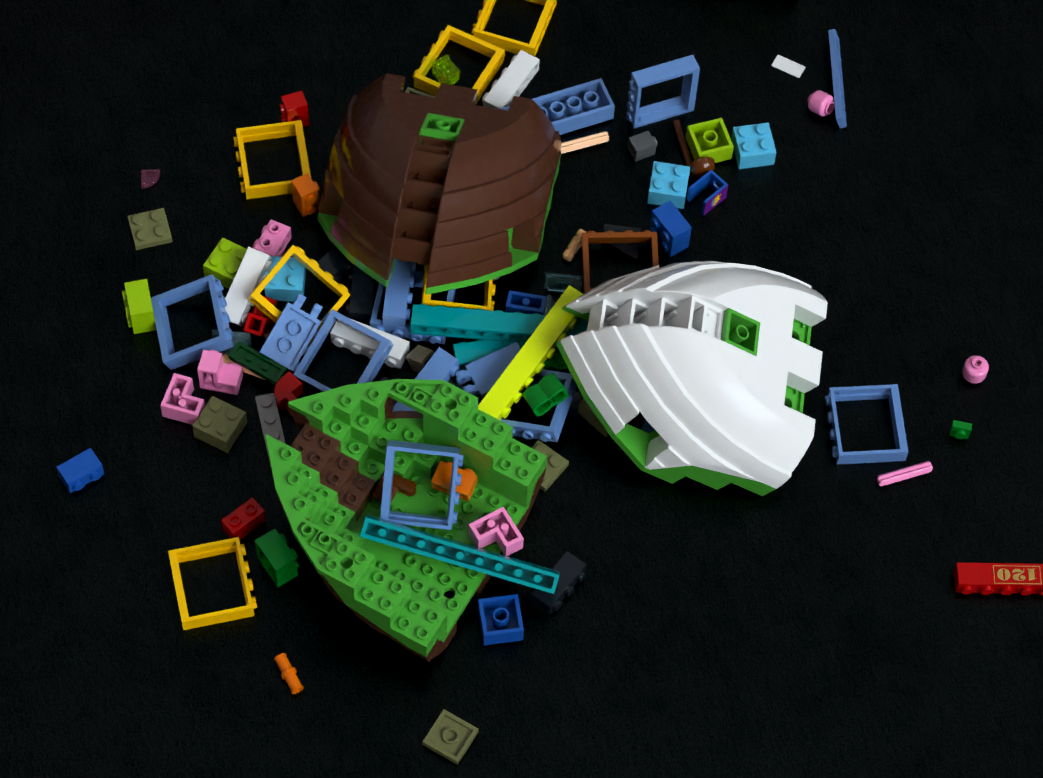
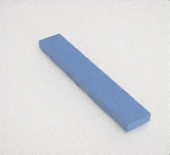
M831 29L828 32L835 115L839 127L844 128L847 126L840 42L836 30Z

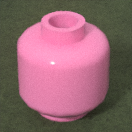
M818 90L808 97V108L811 112L821 117L830 115L835 108L833 96Z
M970 356L964 363L962 369L963 377L970 383H981L987 376L989 370L988 362L981 356Z

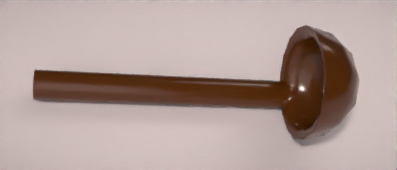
M674 120L673 126L685 164L690 166V177L700 179L710 170L714 171L715 160L711 157H702L692 162L680 121Z

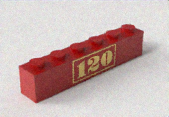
M957 562L954 569L955 592L965 595L972 593H981L983 595L1001 593L1002 595H1010L1012 593L1043 595V564Z

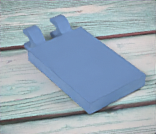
M298 294L293 305L287 302L259 353L291 371L294 370L321 323L317 317L323 307L316 303L310 314L304 312L300 308L307 297L302 294Z
M515 342L465 365L466 370H460L455 373L458 384L463 385L472 380L474 385H467L463 387V390L474 396L480 394L484 398L521 350L520 346Z

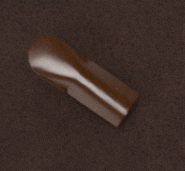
M393 474L392 485L398 488L399 492L409 497L416 494V483L414 481Z

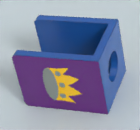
M712 170L688 188V202L709 186L715 191L704 200L703 215H706L727 196L728 184ZM715 181L719 183L721 188L716 185Z

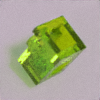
M448 54L433 61L432 74L440 83L450 85L455 84L459 80L460 70L449 59Z

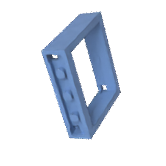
M694 55L632 72L631 80L629 81L630 91H628L629 101L627 102L628 111L626 112V118L631 122L633 128L694 111L700 68ZM684 76L681 96L639 108L643 87Z
M412 271V276L415 277L414 287L422 288L423 272ZM379 283L370 320L371 327L399 338L427 341L432 344H445L446 337L411 334V324H406V328L383 326V320L378 319L385 286ZM456 289L445 291L448 292L446 302H454Z
M213 274L151 298L162 360L170 370L201 359L203 350L221 352L233 347L232 336L234 335L229 328L230 317L225 309L227 302L222 294L224 287L221 285V281L217 280ZM210 290L219 336L175 353L166 306Z
M332 309L323 318L322 327L315 332L312 344L306 347L303 353L304 357L301 362L296 364L293 375L319 392L331 390L329 387L304 374L336 320L380 343L357 384L373 382L394 346L391 340Z
M543 369L539 374H535L532 384H538L544 376L554 373L567 390L569 396L557 404L550 426L501 419L502 422L513 427L512 437L520 436L525 439L558 442L577 387L571 373Z
M898 384L829 388L828 395L825 396V406L829 407L827 421L831 423L832 429H830L829 434L830 440L834 442L832 456L836 457L837 465L906 461L908 446ZM888 399L896 449L843 452L835 401Z
M388 440L380 519L402 525L452 530L453 523H457L458 512H454V507L459 504L460 493H456V487L461 485L462 474H458V467H462L464 456L460 454V448ZM396 451L453 457L447 517L390 511Z

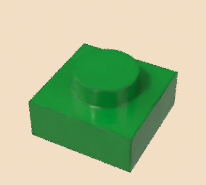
M953 420L949 436H954L957 439H968L972 430V423Z

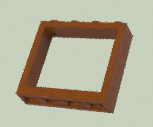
M626 230L624 232L605 231L596 233L595 231H587L582 233L583 294L594 289L590 288L588 244L651 243L652 267L659 265L657 232L650 230L642 232Z

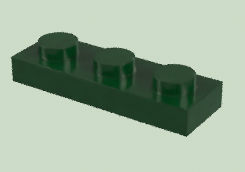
M240 341L228 354L230 360L274 385L287 373L286 367Z

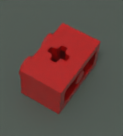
M298 91L281 96L282 104H279L282 114L280 115L281 122L301 120L302 127L309 126L308 104L303 92Z
M253 497L221 520L223 532L229 538L239 537V540L266 522L265 511Z

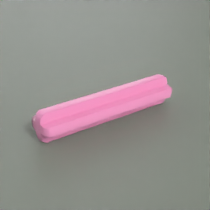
M930 461L922 462L878 475L877 482L879 486H885L929 473L933 467Z

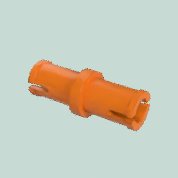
M286 653L277 655L274 660L282 673V679L286 680L291 693L296 694L302 691L304 687L296 675L297 670L295 667H292Z

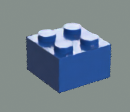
M669 201L652 210L649 230L657 232V241L660 243L661 249L671 257L688 248L692 227L674 204Z
M518 594L478 599V614L483 646L523 640L524 628Z

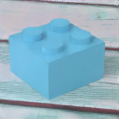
M769 122L733 127L731 141L734 146L738 169L774 165L777 152Z
M654 161L647 204L661 206L671 201L676 208L684 209L690 166Z
M271 256L273 258L272 268L281 257ZM290 257L264 288L265 296L278 301H295L298 294L304 296L306 267L294 257Z

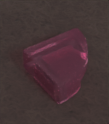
M160 169L141 170L142 189L149 188L158 181Z

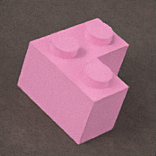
M203 350L197 369L200 388L238 395L243 378L242 366L235 363H223L222 353L216 350Z
M176 373L173 374L161 403L163 417L191 425L195 423L205 408L204 399L191 396L194 391L192 378Z
M504 506L469 524L468 535L478 548H483L496 541L505 556H509L523 548L524 538Z

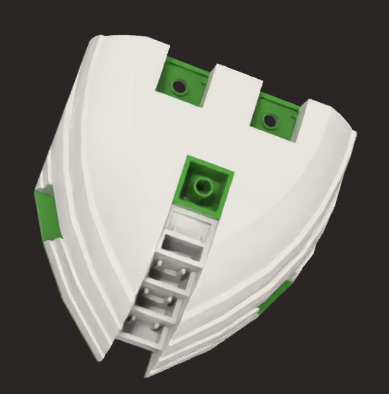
M716 261L674 263L660 268L658 265L608 280L562 307V310L589 322L587 331L575 336H567L558 341L556 345L587 404L611 438L641 471L671 484L684 477H688L716 490L733 483L760 496H764L782 486L791 477L792 472L801 461L814 437L816 419L803 414L804 395L806 392L819 386L822 351L810 346L812 326L826 319L828 302L819 292L812 289L811 285L786 274L758 266ZM640 411L655 431L648 433L627 423L636 417Z

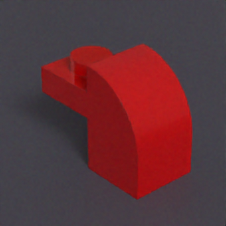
M262 295L276 307L278 300ZM255 306L254 311L248 314L243 331L263 337L264 334L269 332L273 321Z
M290 371L281 377L275 385V400L280 411L286 407L289 412L288 402L296 400L303 393L302 382Z

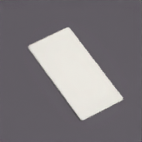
M777 55L771 65L797 78H800L806 68L780 55Z

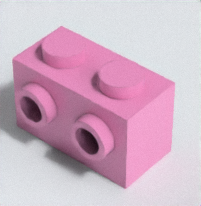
M270 220L268 225L263 227L259 240L256 239L253 248L270 256L281 257L292 238L291 227Z

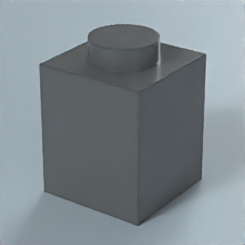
M649 130L629 137L628 149L635 161L655 155L658 144L656 138L651 136Z

